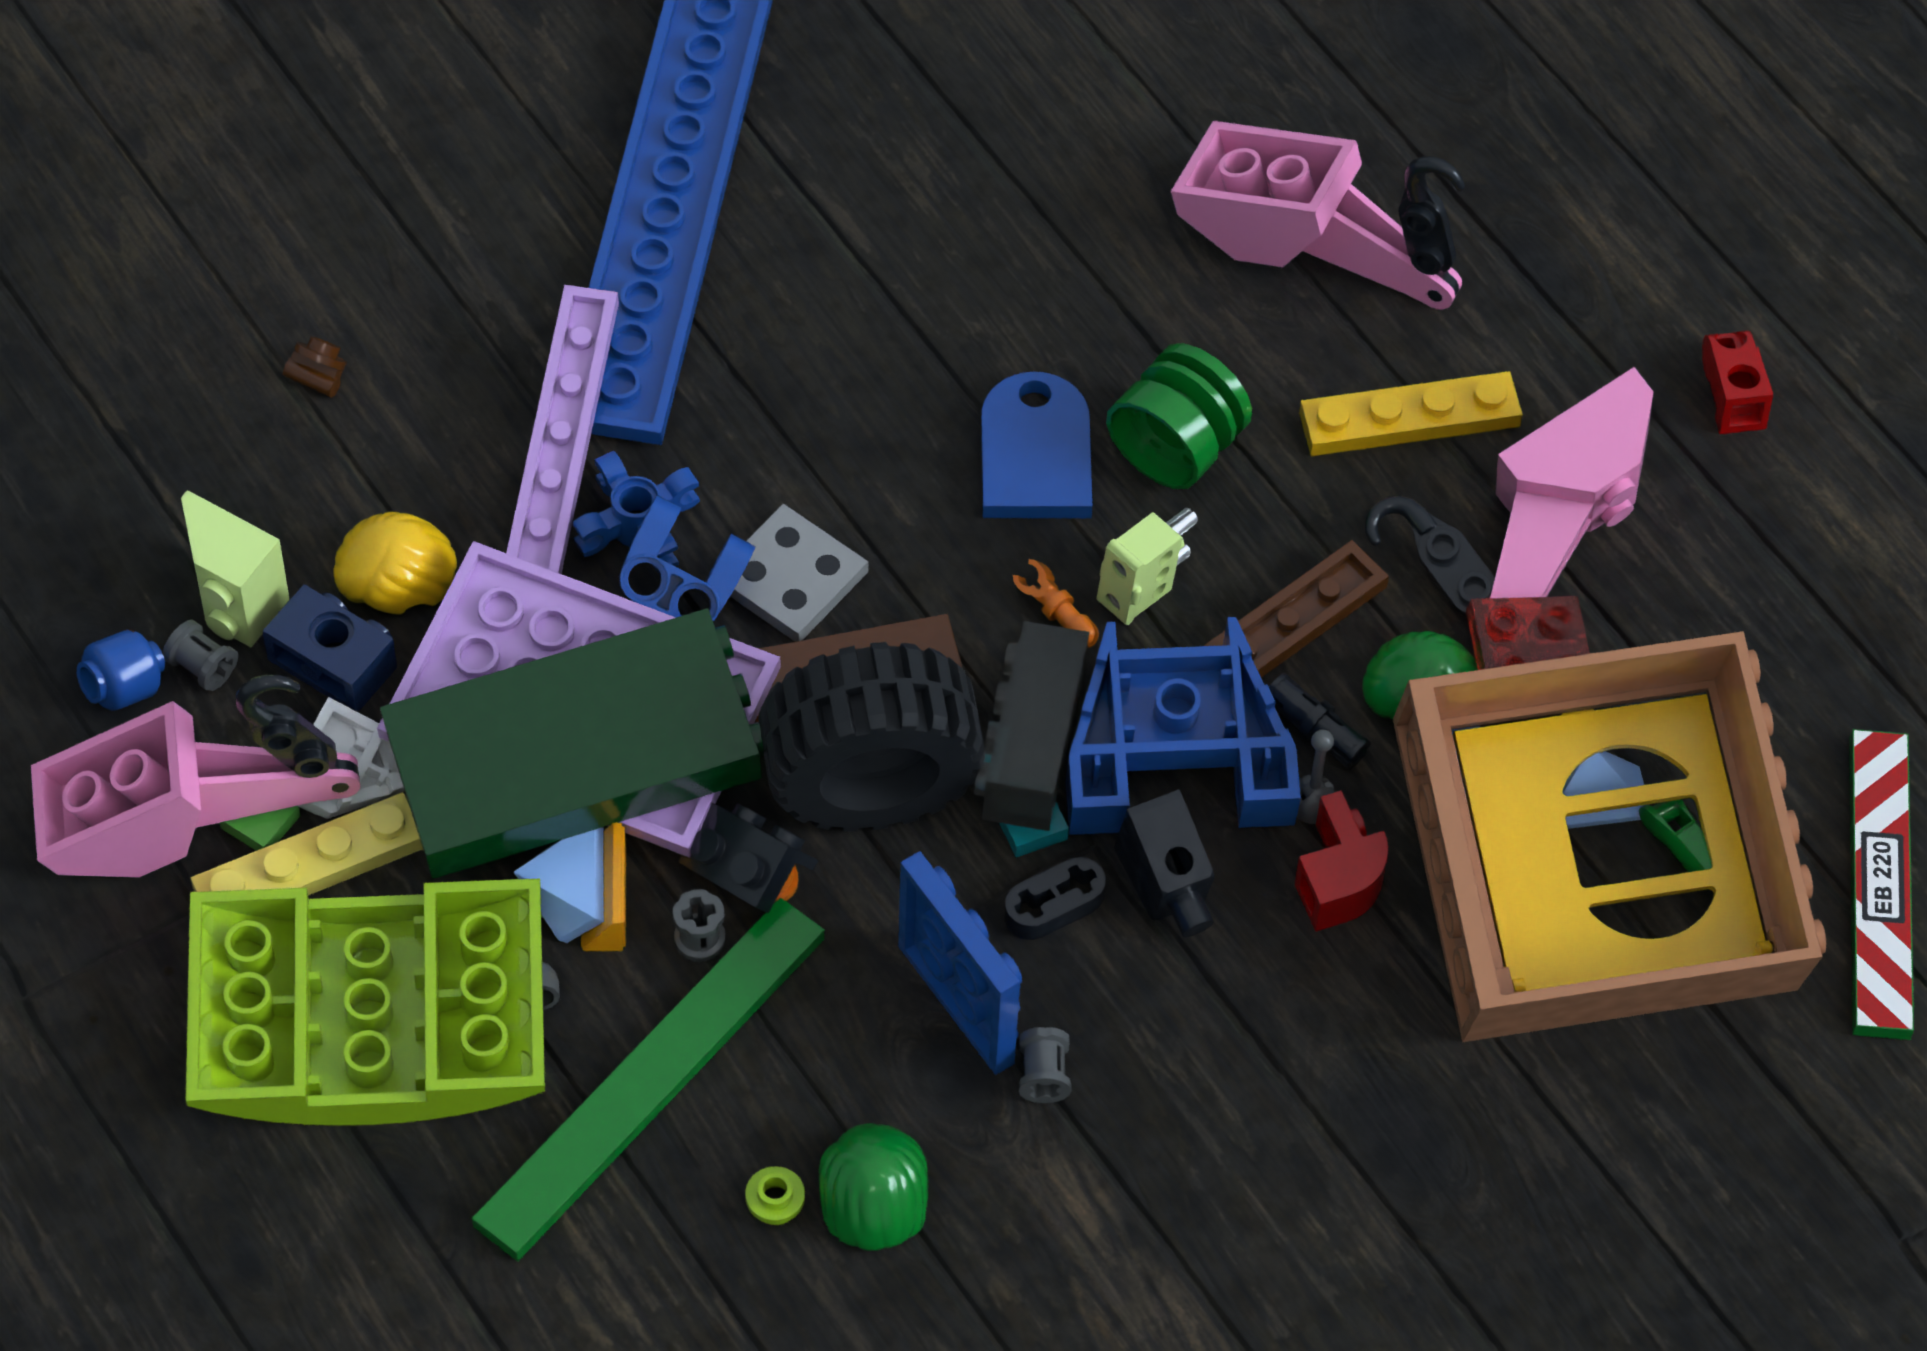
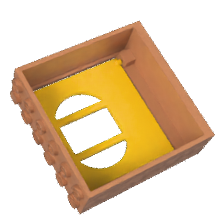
M1744 631L1408 681L1393 717V723L1462 1042L1797 991L1821 960L1822 954L1826 951V935L1820 919H1813L1809 899L1813 895L1812 877L1806 864L1800 865L1795 845L1799 843L1800 838L1799 824L1795 812L1786 808L1782 792L1786 788L1785 766L1782 758L1773 754L1769 738L1773 734V717L1768 703H1761L1756 684L1760 681L1759 659L1754 649L1748 650ZM1704 692H1706V694H1703V695H1696V696H1689V697H1682V698H1676V699L1655 701V702H1649V703H1642V704L1621 706V707H1615V708L1594 710L1595 708L1609 707V706H1615V705H1622V704H1629V703H1636V702H1643V701H1649V700H1656V699H1663V698H1670V697H1676V696H1683V695H1690V694H1697V693H1704ZM1561 714L1554 717L1454 731V734H1452L1453 729ZM1621 748L1639 749L1659 755L1678 767L1687 777L1681 780L1574 796H1565L1562 792L1569 776L1589 757L1598 752ZM1687 798L1695 801L1712 863L1711 869L1589 888L1581 886L1565 817ZM1710 889L1714 892V897L1708 910L1694 925L1678 934L1664 938L1643 939L1622 934L1606 926L1589 910L1590 907L1700 890Z

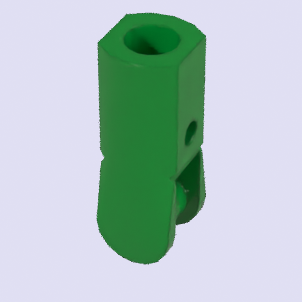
M1682 799L1660 802L1654 806L1647 804L1640 807L1639 815L1644 826L1674 855L1687 872L1712 868L1702 828ZM1675 820L1681 829L1674 832L1668 823Z

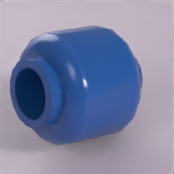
M127 629L87 645L82 654V662L77 665V678L82 692L90 702L94 704L99 703L108 710L116 711L152 697L157 693L161 684V672L165 669V660L162 651L154 641H147L141 633Z

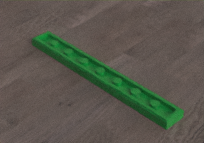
M780 897L772 906L770 912H766L475 1214L472 1218L473 1227L518 1262L825 939V930Z

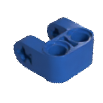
M656 495L633 538L619 574L620 588L624 595L633 602L673 617L682 616L678 610L680 596L689 589H700L709 599V612L714 621L733 593L756 546L730 534L705 582L657 557L682 507ZM639 563L652 564L660 574L658 588L649 595H639L629 585V573Z

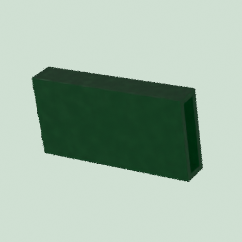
M706 608L380 707L388 740L432 879L761 779L760 757L764 756V747L759 722L748 723L744 708L751 706V701L745 680L741 673L732 676L727 660L734 658V653L726 627L723 625L715 628L709 609Z

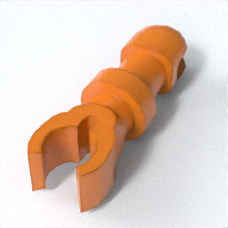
M1029 559L1028 564L1036 567L1038 570L1037 582L1041 587L1029 586L1026 578L1013 575V582L1016 587L1042 603L1043 614L1050 621L1057 620L1065 629L1063 633L1074 645L1081 648H1090L1095 645L1099 637L1096 625L1087 615L1080 614L1073 606L1074 598L1067 590H1058V586L1054 582V575L1048 566L1042 562Z

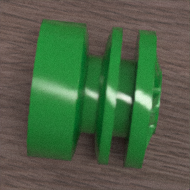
M1185 343L1170 344L1141 374V381H1136L1107 411L1106 425L1112 441L1121 454L1140 473L1156 483L1172 489H1189L1218 459V452H1222L1235 440V437L1251 422L1252 406L1244 387L1220 360L1198 347Z

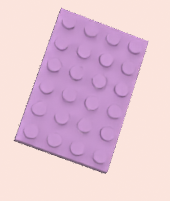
M473 541L390 704L676 617ZM730 638L734 658L728 659L727 663L732 676L740 673L743 675L751 701V706L744 708L748 723L752 724L755 722L760 708L781 668L780 657ZM382 718L377 727L379 738L389 741ZM721 791L618 823H622V826H625V833L690 858V849L695 836L703 826L711 803H716Z

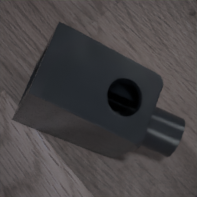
M1180 790L1128 808L1114 849L1152 920H1160L1173 915L1183 937L1194 936L1205 931L1214 923L1204 901L1215 876Z

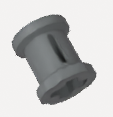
M187 620L180 624L170 635L163 649V656L166 662L172 666H183L198 677L199 686L211 691L218 689L228 680L238 661V652L235 649L215 643L203 634V627L194 620Z
M704 889L683 893L673 907V922L676 926L674 931L675 947L678 953L685 959L694 962H706L721 953L725 945V929L722 925L724 922V905L718 896L712 895ZM697 904L698 913L693 914L692 906ZM701 938H706L705 947H701Z
M1035 1027L1021 1033L1019 1036V1051L1024 1055V1076L1018 1083L1020 1096L1035 1103H1054L1068 1097L1071 1093V1081L1065 1075V1054L1069 1051V1034L1054 1027Z

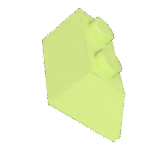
M187 490L181 497L206 624L219 637L226 640L235 638L252 648L263 634V629L290 600L280 539Z

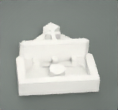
M328 697L313 725L335 742L337 753H347L357 759L360 790L348 798L299 805L300 808L326 819L362 808L405 791L390 743L379 738L377 731L379 723Z

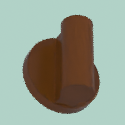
M311 336L308 344L296 342L293 354L285 364L283 376L332 398L340 387V377L347 362L338 357L341 350L339 346Z

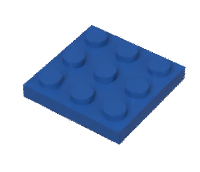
M921 851L900 863L898 947L992 1072L997 1075L1015 1064L1016 1039L1019 1036L1017 1023L1018 1012L1020 1011L1019 994L1022 975L1014 960L1005 952L999 954L988 940V930L978 913L973 909L966 911L957 900L954 885L945 870L940 866L933 868Z

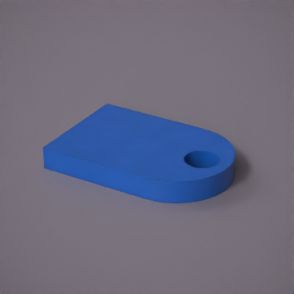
M1044 372L1019 373L999 382L987 395L982 408L983 518H1092L1090 415L1088 405L1081 392L1067 380ZM1029 393H1039L1044 395L1049 401L1043 406L1031 407L1024 404L1021 398Z

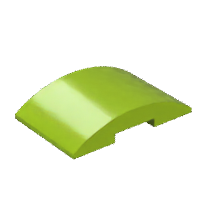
M540 878L424 883V894L309 899L307 888L190 892L186 1069L187 1106L228 1116L277 1123L334 1126L378 1125L432 1120L473 1113L516 1102L545 1091Z

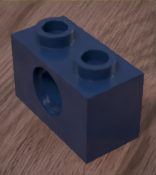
M305 584L263 629L267 658L270 662L327 697L356 712L362 709L397 668L394 640L390 632L383 625L371 619L364 621L348 611L344 603L330 593L320 594ZM331 643H342V645L333 648L325 647Z

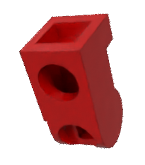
M1746 330L1705 335L1702 345L1703 367L1706 378L1710 382L1717 408L1715 419L1719 434L1765 430L1774 394L1759 348L1756 347L1751 332Z

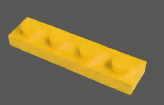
M1510 371L1301 400L1299 410L1310 456L1520 427L1523 416Z

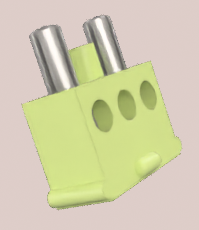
M1185 508L1165 523L1152 512L1117 539H1112L1106 546L1104 560L1101 564L1100 582L1096 599L1125 625H1129L1137 615L1172 590L1176 566L1191 554L1189 546L1185 545L1183 537L1180 535L1197 523L1196 513L1192 512L1190 508Z

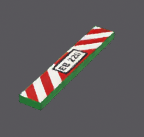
M1852 729L1849 738L1853 1035L1911 1040L1914 1032L1909 734Z

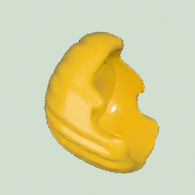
M387 512L376 514L360 521L345 535L343 543L338 548L335 556L333 577L339 592L348 600L354 603H365L385 613L401 615L407 609L416 605L435 606L441 602L455 577L457 559L448 538L433 524L408 513Z

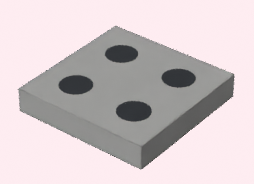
M783 503L747 540V542L756 547L730 597L793 641H802L868 573V561Z

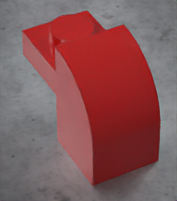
M1342 790L1320 797L1316 827L1326 848L1299 856L1294 885L1315 932L1354 920L1367 912L1380 894L1387 863L1388 842L1385 832L1381 831L1367 836L1360 812L1356 808L1350 810Z

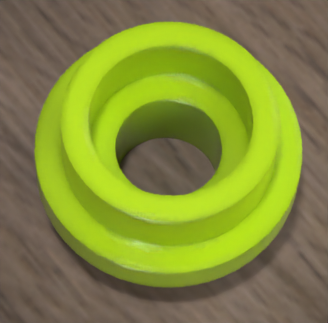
M777 1166L764 1168L755 1173L746 1186V1204L749 1211L754 1217L766 1224H784L796 1217L803 1208L805 1201L804 1185L798 1175L787 1168ZM776 1187L784 1189L786 1193L781 1198L772 1199L765 1195V1191Z

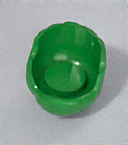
M1433 631L1409 632L1396 636L1383 644L1377 654L1369 661L1362 681L1363 696L1366 704L1376 715L1393 720L1409 680L1481 670V667L1476 658L1461 643L1447 635L1438 634Z
M868 1123L850 1128L840 1136L836 1143L826 1149L819 1165V1194L824 1222L829 1232L846 1245L859 1247L865 1251H878L900 1245L921 1231L925 1223L928 1201V1166L921 1147L912 1137L888 1125Z

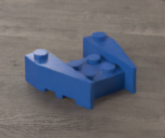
M1236 617L1227 618L1222 646L1117 650L1115 622L1106 623L1095 668L1068 757L1065 785L1069 835L1119 833L1126 810L1130 807L1127 771L1233 767L1238 828L1295 825L1301 800L1296 745L1289 730L1285 729L1275 709L1276 702L1268 685H1264L1252 659V650Z

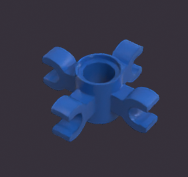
M614 450L594 459L595 465L601 472L595 475L596 481L602 491L611 498V507L600 513H587L572 522L573 527L579 534L574 537V542L584 557L600 552L610 541L615 539L630 547L656 495L682 507L681 511H685L700 502L699 497L693 490L699 487V482L689 467H685L673 472L663 483L656 485L644 477H629L624 464ZM635 510L644 511L638 514L629 513ZM670 532L657 557L673 566H677L679 561L673 554V551L678 549V545Z

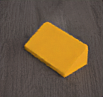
M612 823L603 831L604 922L581 935V948L587 952L623 951V947H626L625 826H622V823Z

